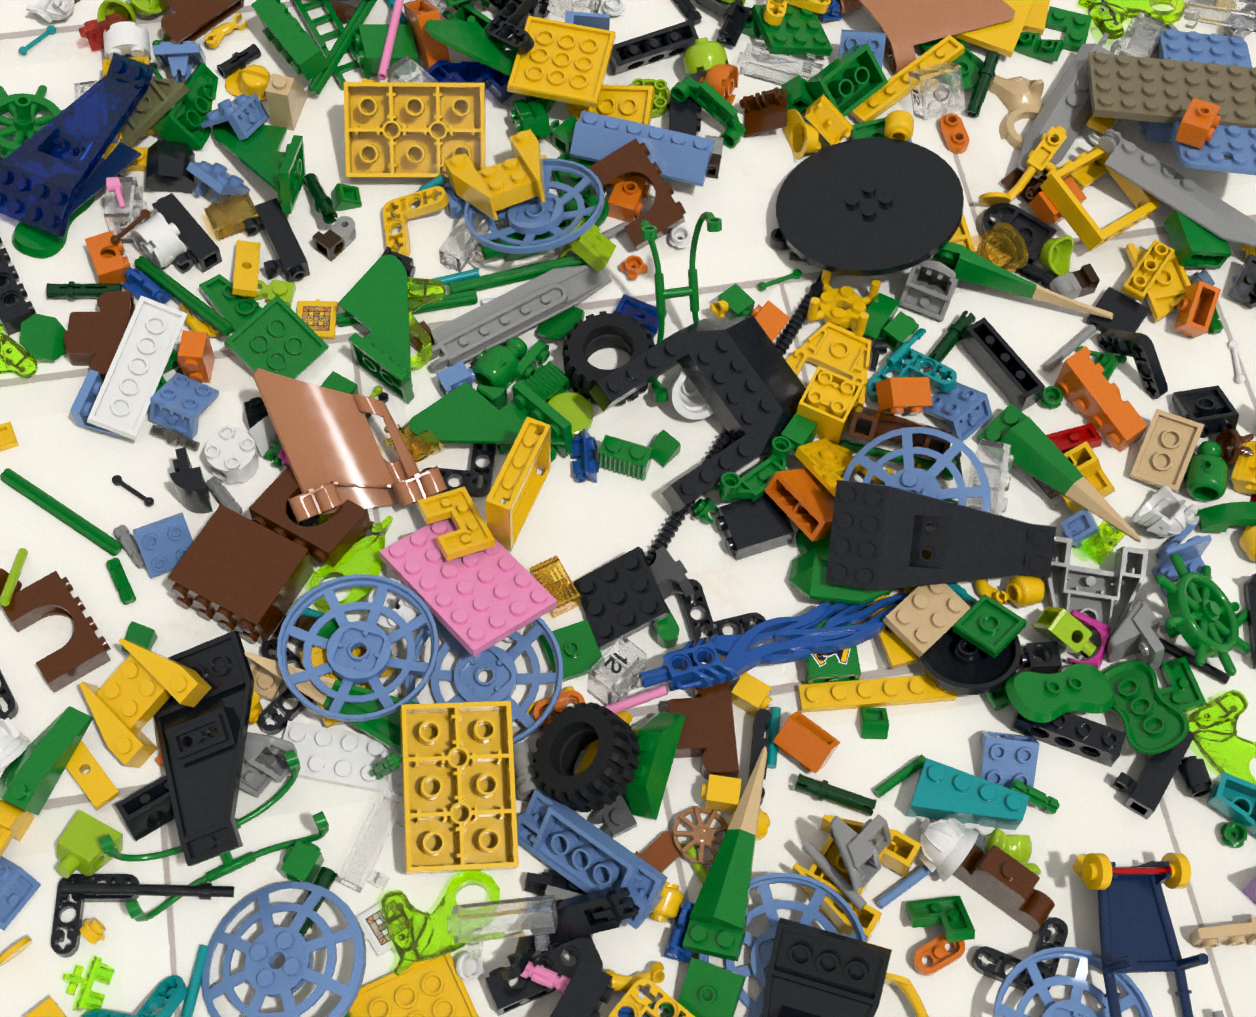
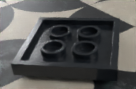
M639 546L573 582L598 647L602 650L670 615L643 549Z

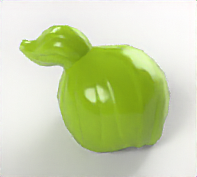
M996 827L992 833L985 836L984 851L986 854L995 845L1035 874H1041L1040 868L1035 863H1027L1032 854V842L1029 835H1006Z

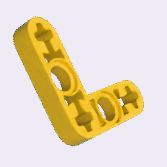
M766 0L763 19L770 25H780L785 16L787 4L815 13L825 14L831 0Z
M434 186L388 201L382 211L386 247H390L392 251L397 252L398 244L396 242H399L401 248H399L397 253L409 257L411 246L407 220L445 208L449 202V196L446 191L440 186ZM415 201H421L419 207L411 209V205ZM397 226H401V231L393 235L392 230Z
M649 979L636 981L608 1015V1017H618V1011L621 1008L627 1007L633 1011L634 1017H642L644 1013L650 1017H661L658 1013L659 1006L661 1004H669L674 1009L673 1017H678L679 1013L684 1017L695 1016ZM647 986L650 989L648 994L654 1000L657 995L661 997L656 1002L653 1010L648 1007L652 1003L649 998L643 997V999H640L638 997V987L644 989Z

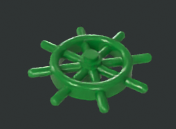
M40 85L35 95L25 93L8 95L4 88L0 86V125L7 127L0 129V154L5 156L1 163L2 169L9 170L14 159L36 160L40 158L48 169H53L55 162L50 154L55 152L62 142L81 146L84 143L83 138L65 133V119L78 115L80 108L73 106L60 110L53 102L44 98L47 93L45 85ZM9 112L13 119L2 115ZM37 112L44 114V116L35 118ZM50 123L55 125L54 130L41 127ZM15 135L12 142L4 139ZM36 135L47 138L43 141H40ZM29 141L30 144H22V142Z
M1177 553L1172 554L1170 559L1179 577L1172 582L1161 574L1155 578L1156 583L1167 591V603L1171 617L1165 620L1167 634L1173 639L1179 635L1184 638L1195 650L1196 665H1204L1206 657H1218L1226 674L1234 676L1237 671L1228 652L1234 647L1242 653L1250 651V646L1239 637V627L1235 612L1239 610L1240 605L1237 602H1230L1221 588L1211 580L1210 566H1202L1201 573L1188 572L1181 556Z

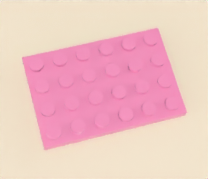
M451 518L428 524L380 550L379 558L409 589L423 600L431 613L473 657L557 608V600L496 539L495 547L446 561L437 545V536L457 530Z

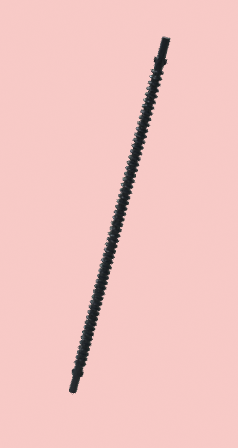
M822 272L815 284H811L809 294L804 295V299L801 300V304L798 305V309L795 310V314L792 315V319L789 320V324L785 327L786 329L782 331V334L776 341L775 346L782 356L786 354V350L789 349V345L793 342L792 340L796 338V335L805 323L811 298H818L823 293ZM725 428L722 429V433L718 436L719 439L715 440L716 444L712 445V449L708 452L709 455L705 456L706 460L702 461V463L732 443L733 438ZM691 504L677 514L674 511L671 512L672 516L668 517V521L664 524L665 527L661 528L662 533H658V538L654 539L655 544H652L651 550L647 551L648 556L646 555L649 566L656 560V550L662 546L666 549L668 548V544L672 541L671 538L675 537L674 532L678 531V527L682 525L681 521L685 520L684 515H688V510L692 509Z

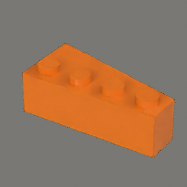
M1085 346L1065 360L1054 386L1058 387L1062 392V396H1065L1071 402L1074 409L1092 423L1094 428L1106 438L1107 442L1121 453L1142 437L1147 424L1128 400L1123 401L1121 399L1118 386L1115 383L1110 384L1102 374L1105 371L1100 363L1094 364L1088 356L1091 354V351Z

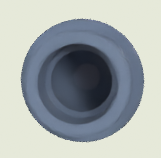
M1202 270L1200 273H1194L1190 280L1191 285L1198 281L1212 286L1215 285L1214 280L1205 270Z

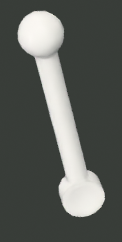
M1231 340L1228 347L1233 353L1237 373L1235 380L1241 384L1245 381V377L1242 375L1237 353L1239 343L1236 340Z

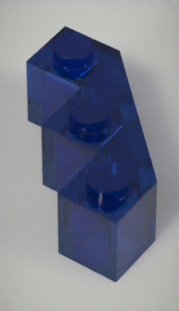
M438 60L422 74L423 83H485V90L488 89L501 104L515 94L507 92L510 76L485 64H480V62L461 61V63H449L446 60Z

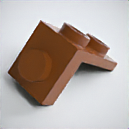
M665 831L642 854L638 851L634 853L661 873L681 855L674 844L673 835L669 831Z

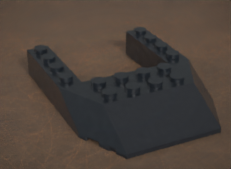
M753 315L708 318L693 323L673 333L597 381L589 391L604 412L679 364L733 438L734 443L671 484L661 493L676 514L718 486L724 473H737L768 452L772 440L777 436H781L785 427L795 413H797L798 404L806 390Z

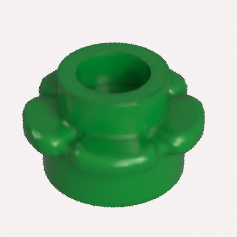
M1055 386L1046 387L1040 398L1041 404L1046 408H1058L1063 400L1061 390Z
M1230 822L1228 825L1224 824L1221 827V839L1225 845L1233 846L1234 848H1240L1244 845V841L1247 840V831L1242 824Z

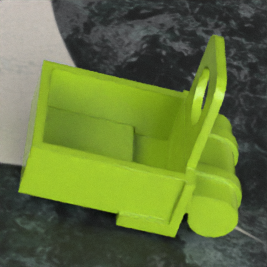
M582 217L579 224L569 233L581 227L585 223V218ZM594 224L583 235L567 243L559 257L562 258L568 251L572 250L597 272H600L607 265L616 245L599 232L600 229Z

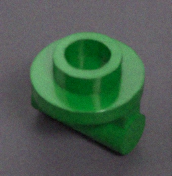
M1111 352L1096 356L1094 364H1101L1105 370L1102 374L1109 380L1119 361Z

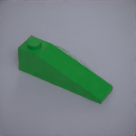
M203 62L196 67L184 83L190 90L152 126L166 141L187 143L190 148L197 150L203 148L211 134V128H202L201 123L206 119L205 115L212 111V102L216 99L218 77Z
M69 706L27 746L26 750L5 768L0 777V797L27 812L39 816L92 722L93 717Z

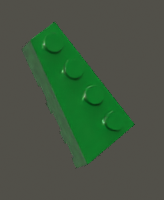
M257 0L251 4L265 28L262 30L263 34L269 42L272 41L273 46L279 53L282 52L281 54L288 64L292 63L291 66L298 76L302 74L309 81L330 66L321 49L309 34L304 31L297 19L293 18L283 2L281 3L280 0Z

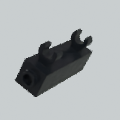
M173 193L158 199L157 202L152 204L155 214L161 213L168 224L174 223L180 231L178 238L185 244L187 252L178 255L175 260L179 263L177 267L182 273L190 270L194 264L204 273L222 262L219 247Z
M275 198L255 205L257 217L246 218L243 222L248 236L256 235L260 230L264 231L277 259L268 260L263 263L268 279L275 278L282 272L287 282L298 281L309 276L308 262L285 214L282 213L278 199Z
M1188 731L1187 736L1175 747L1159 754L1150 755L1136 782L1129 775L1123 772L1120 773L1113 787L1129 794L1123 805L1124 807L1148 820L1155 812L1195 734Z

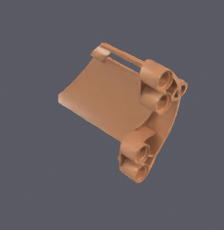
M836 0L841 6V15L861 10L863 6L882 32L886 33L884 57H888L889 68L893 74H897L916 60L914 45L1013 20L1015 10L1003 0Z
M257 368L253 373V379L302 492L298 496L288 498L297 523L318 515L335 513L347 499L365 509L402 504L405 507L417 502V500L433 496L447 489L438 466L420 473L385 402L359 394H349L317 386ZM364 413L383 417L399 455L398 461L392 463L383 458Z

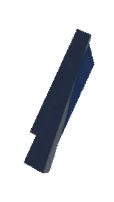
M120 142L106 159L102 157L51 199L49 204V210H51L49 230L52 232L107 186L106 178L117 177L142 154Z

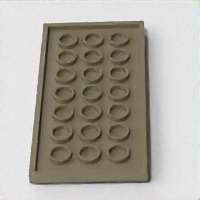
M1102 52L1088 53L1087 67L1093 117L1174 124L1175 120L1182 121L1194 97L1220 106L1218 115L1221 116L1219 125L1256 128V67L1135 57L1124 54L1114 55Z

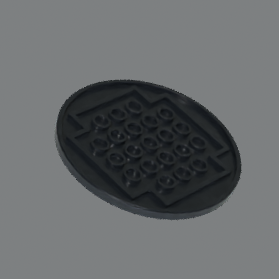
M861 138L826 147L797 165L787 176L780 188L776 202V217L779 231L786 244L794 253L808 263L843 275H884L913 267L940 251L951 240L960 225L964 208L962 185L956 172L943 158L933 151L918 144L899 139Z

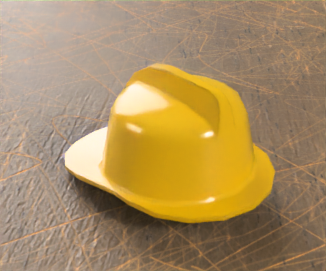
M249 65L242 70L240 69L230 74L225 80V88L231 95L237 97L241 94L249 96L256 93L260 101L267 100L265 90L272 75L261 65Z
M790 109L787 112V127H784V134L792 149L794 158L799 160L805 154L820 151L821 143L817 129L812 124L804 122L797 110Z

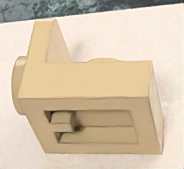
M252 661L250 669L255 681L253 690L262 699L273 702L284 681Z

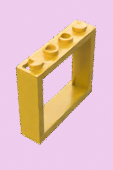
M1099 145L1092 148L1089 154L1086 152L1080 154L1074 162L1071 160L1067 161L1059 170L1056 168L1052 169L1046 174L1048 178L1040 185V188L1089 251L1096 249L1147 219L1161 206L1153 195L1105 166L1104 163L1110 154L1101 149ZM1098 159L1137 208L1102 230L1062 180Z
M526 417L485 500L487 527L492 536L509 551H512L551 470V425L530 417ZM538 468L545 471L543 476L536 474Z

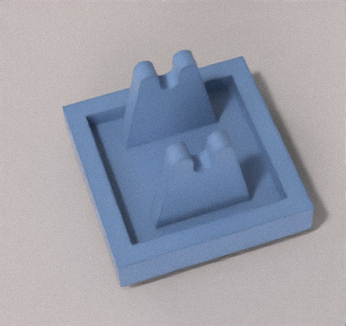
M841 29L839 56L852 46L868 44L882 69L886 33Z
M184 41L182 44L174 45L171 42H161L159 45H153V54L161 67L171 68L172 75L178 84L181 82L182 77H185V81L188 79L192 72V66H198L201 62L206 65V56L200 44L194 41Z
M190 161L186 169L199 178L194 194L204 197L210 188L216 191L211 203L213 208L218 207L221 209L230 195L247 197L250 191L243 184L244 180L238 176L230 175L226 172L227 168L219 163L210 164L206 161H201V163Z
M182 512L133 529V534L151 578L174 570L193 543Z

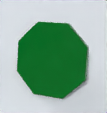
M573 306L540 323L537 333L548 340L565 338L571 328L575 329V323L581 319L584 320L585 312Z
M35 313L20 324V344L32 358L54 362L66 353L63 336L64 332L68 331L55 317Z

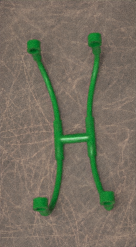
M712 212L702 213L696 223L690 248L689 286L665 289L664 274L661 271L659 254L654 241L657 239V227L651 226L647 220H642L640 223L642 239L649 242L656 272L654 274L657 316H659L657 343L661 342L664 337L665 299L689 296L693 323L699 321L697 269H695L699 234L705 220L708 232H719L722 230V219L715 217ZM657 377L652 381L654 401L665 402L668 400V389L662 387Z
M294 749L284 753L289 769L292 772L289 780L271 799L240 819L235 818L238 829L241 828V825L268 810L293 786L301 768ZM323 811L312 815L318 833L275 844L255 852L250 851L233 859L230 851L220 855L223 865L206 872V875L189 885H200V883L217 880L255 862L261 856L294 847L297 841L305 844L307 841L313 842L323 838L329 831V824ZM110 834L99 838L104 853L121 861H149L183 852L182 847L178 846L149 854L119 853ZM171 896L146 914L141 909L136 898L125 903L131 919L137 922H144L154 918L183 896Z

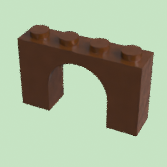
M635 138L588 167V169L599 178L603 191L628 177L644 178L654 187L655 201L651 209L638 219L624 226L637 250H640L649 244L648 241L642 239V229L640 227L642 220H647L651 226L657 227L658 239L686 222L683 216L686 214V211L680 201L675 203L671 196L674 194V191L668 181L663 183L659 177L662 172L657 163H651L647 156L650 155V152L644 142L639 144Z
M857 405L848 435L871 442L880 435L905 427L932 428L952 435V432ZM912 434L913 447L929 448L943 455L951 445L947 440L934 435ZM902 435L894 436L887 440L902 444ZM920 455L921 457H924V458H928V459L937 461V460L934 459V458H931V457H928V456H925V455Z
M287 467L249 507L252 521L309 549L310 555L318 563H325L333 568L371 526L368 510L347 499L330 519L320 525L307 527L295 524L290 520L293 511L288 498L298 496L302 492L292 469Z
M57 571L13 594L10 604L2 606L17 632L45 617L53 615L65 616L74 622V631L67 644L36 662L54 693L111 661L107 654V651L111 649L103 636L97 637L94 631L98 630V627L92 617L85 618L82 611L86 610L85 606L78 596L72 597L70 593L74 590L67 577L61 579Z

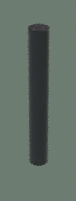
M1159 638L1166 653L1176 658L1186 657L1190 666L1225 685L1227 684L1230 676L1207 662L1202 666L1196 665L1194 655Z

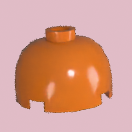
M717 64L711 67L705 75H702L700 82L706 81L723 98L733 104L736 95H733L732 92L734 87H738V68L731 64Z

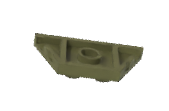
M149 75L117 106V114L119 116L118 127L123 136V140L120 142L132 147L190 90L189 87L182 82L177 84L173 83L170 79H159L157 76Z

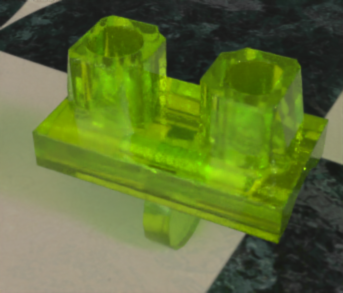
M1104 520L1098 526L1099 532L1090 536L1081 547L1098 564L1103 563L1126 535Z
M94 956L93 960L91 959L84 978L81 977L84 967L79 965L75 966L73 974H63L62 981L69 984L66 994L74 996L77 986L81 987L72 1010L81 1013L84 1009L89 1011L101 1009L105 995L91 991L93 983L95 981L109 985L115 969L101 963L102 958Z

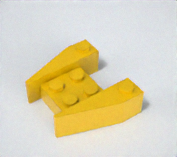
M531 129L520 131L509 137L514 158L485 167L480 171L475 169L466 153L454 155L444 160L449 182L455 193L493 220H498L496 211L538 196L540 201L544 203L543 160L539 142Z
M120 638L118 642L130 653L129 657L101 688L86 682H81L79 685L107 747L125 766L141 768L158 749L141 731L148 721L171 696L180 704L194 708L212 687L195 670L137 643Z
M824 814L820 829L830 834L820 852L852 886L835 840L831 837L830 824L834 816ZM840 818L856 833H861L860 830L864 823ZM889 829L892 841L878 855L880 863L906 877L919 854L922 844L897 830ZM813 862L809 870L795 863L792 873L808 876L826 884L851 906L861 923L868 943L880 922L882 913L867 904L861 910H858L815 862ZM868 883L857 891L860 896H862ZM800 885V887L809 895V897L812 898L815 890L810 887ZM825 896L820 909L842 933L846 935L854 934L853 926L845 913L834 901Z

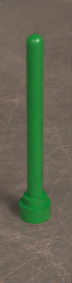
M846 440L839 442V445L854 451V453H858L865 446ZM873 447L865 455L881 458L892 451ZM903 456L890 460L904 464ZM914 456V462H917L915 467L917 464H920L921 468L928 469L936 462ZM952 460L951 462L956 466L957 461ZM945 467L940 472V475H943L945 479L953 480V475Z

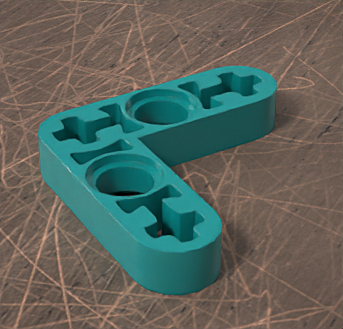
M911 348L893 367L886 363L867 384V396L872 402L878 403L875 383L888 379L889 377L886 374L889 372L898 373L899 375L895 378L908 377L909 375L912 377H929L930 386L943 392H949L956 388L957 373L952 368ZM928 366L932 368V371L924 373L920 369Z
M170 976L158 985L135 1016L94 1009L85 1013L82 1017H171L186 997L187 987L182 977ZM163 1008L161 1011L151 1014L156 1009Z

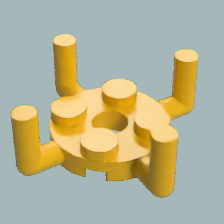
M823 269L821 281L824 284L823 293L820 299L817 297L811 298L807 320L814 322L822 319L826 323L839 324L844 329L851 328L857 336H863L869 314L865 312L866 306L870 305L878 295L881 282L877 279L872 280L868 296L861 298L850 286L833 289L829 284L832 272Z

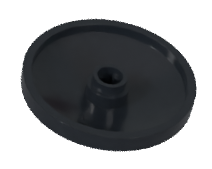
M952 626L920 658L916 655V659L923 673L938 686L959 694L979 695L998 690L1006 684V681L1011 676L1015 675L1020 662L1021 645L1018 636H1016L996 658H993L953 632Z

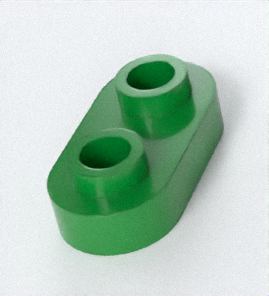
M539 340L532 346L518 364L515 374L517 380L529 378L540 363L544 364L550 356L549 345Z

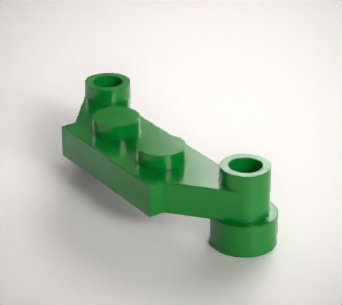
M690 76L685 77L682 82H678L672 87L671 95L676 101L684 102L688 97H692L725 128L721 137L724 138L723 144L726 147L734 148L740 142V137L746 132V128L739 121L737 116L739 111L723 98L715 88L706 81L703 83L697 82Z
M783 436L775 437L770 446V457L740 478L734 472L724 473L719 483V497L724 501L741 498L751 499L754 502L766 493L764 490L777 471L787 470L786 457L791 449L790 440Z

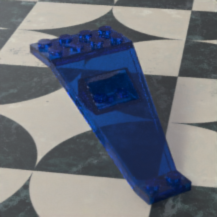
M113 53L107 75L0 162V213L53 235L64 237L78 191L148 90L155 67Z

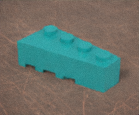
M926 758L920 770L906 816L928 817L931 820L956 818L962 824L968 822L985 827L1016 830L1023 821L1030 796Z
M1225 772L1221 773L1213 781L1212 792L1209 794L1207 804L1232 821L1242 824L1248 832L1256 837V785Z

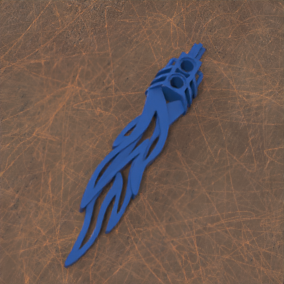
M909 594L884 598L856 613L853 612L873 603L875 600L862 605L838 602L829 606V602H824L800 616L778 617L766 620L752 627L744 634H715L711 636L708 642H705L706 637L699 639L696 645H693L694 641H690L683 649L664 655L660 668L639 673L641 686L647 688L666 682L670 692L691 687L704 689L736 680L739 676L760 664L795 662L810 658L811 654L836 652L859 645L882 632L884 626L882 620ZM893 604H897L884 610L883 612H881L880 614L876 615L874 618L863 624L845 626L848 624H854L859 621H862L870 617L882 608H885ZM841 611L840 613L836 614L827 621L825 628L814 629L826 618H829L835 613ZM774 639V642L756 647L761 643ZM718 654L727 656L723 663L721 662Z

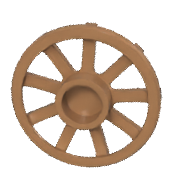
M694 806L680 813L675 820L672 830L674 844L678 851L689 861L701 865L713 863L717 851L712 842L720 845L722 843V839L715 837L714 834L723 831L726 834L728 824L717 813L718 811ZM694 813L697 825L688 820L686 816ZM700 813L710 815L706 824L702 823ZM714 818L721 824V827L710 828ZM683 822L692 831H677L679 823ZM677 837H690L691 842L682 848ZM693 846L699 848L697 859L686 853ZM708 847L714 859L703 860L704 848Z

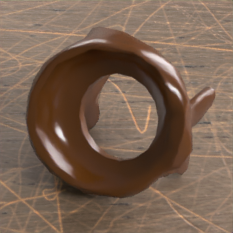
M1226 429L1217 436L1215 442L1220 445L1222 450L1220 457L1225 460L1228 467L1236 464L1241 454L1254 455L1249 447L1242 446L1243 443L1250 442L1254 438V434L1240 436L1236 429Z

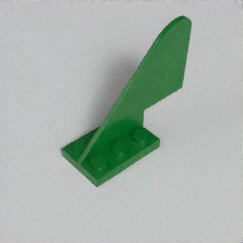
M426 21L424 25L425 30L440 43L505 75H511L517 53L512 50H502L478 22ZM539 98L546 113L550 112L555 100Z
M229 121L213 125L214 139L278 192V203H281L282 213L291 214L303 185L304 176L306 175L303 136L293 135L291 143L286 146V152H279L287 133V127L262 124L247 139L240 141Z
M384 255L373 264L338 302V306L371 331L363 338L356 332L348 338L355 362L409 404L415 397L411 377L408 278L404 265L397 257Z
M521 380L513 385V400L500 410L465 382L413 416L409 421L410 432L415 437L426 442L514 444L526 417H530L551 425V445L555 448L556 452L559 451L564 457L573 452L571 422Z

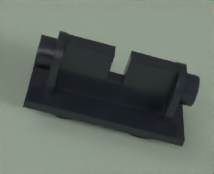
M741 0L733 1L728 16L721 30L718 31L719 36L716 41L723 45L735 47L752 8L743 6V1Z

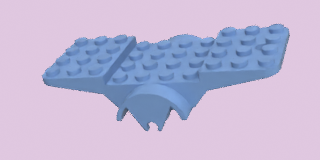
M1174 29L1165 30L1160 34L1158 41L1159 59L1252 67L1248 45L1240 36H1221L1215 33L1202 34L1195 31L1183 32ZM1175 120L1174 124L1140 121L1139 126L1142 127L1141 134H1146V141L1172 142L1178 162L1184 167L1256 175V128L1218 125L1211 141H1206L1203 148L1199 149L1175 141L1181 121Z

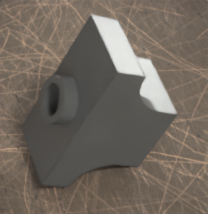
M664 546L656 550V560L650 568L663 599L665 600L674 594H682L688 597L695 591L685 575L687 570L680 560L675 562Z

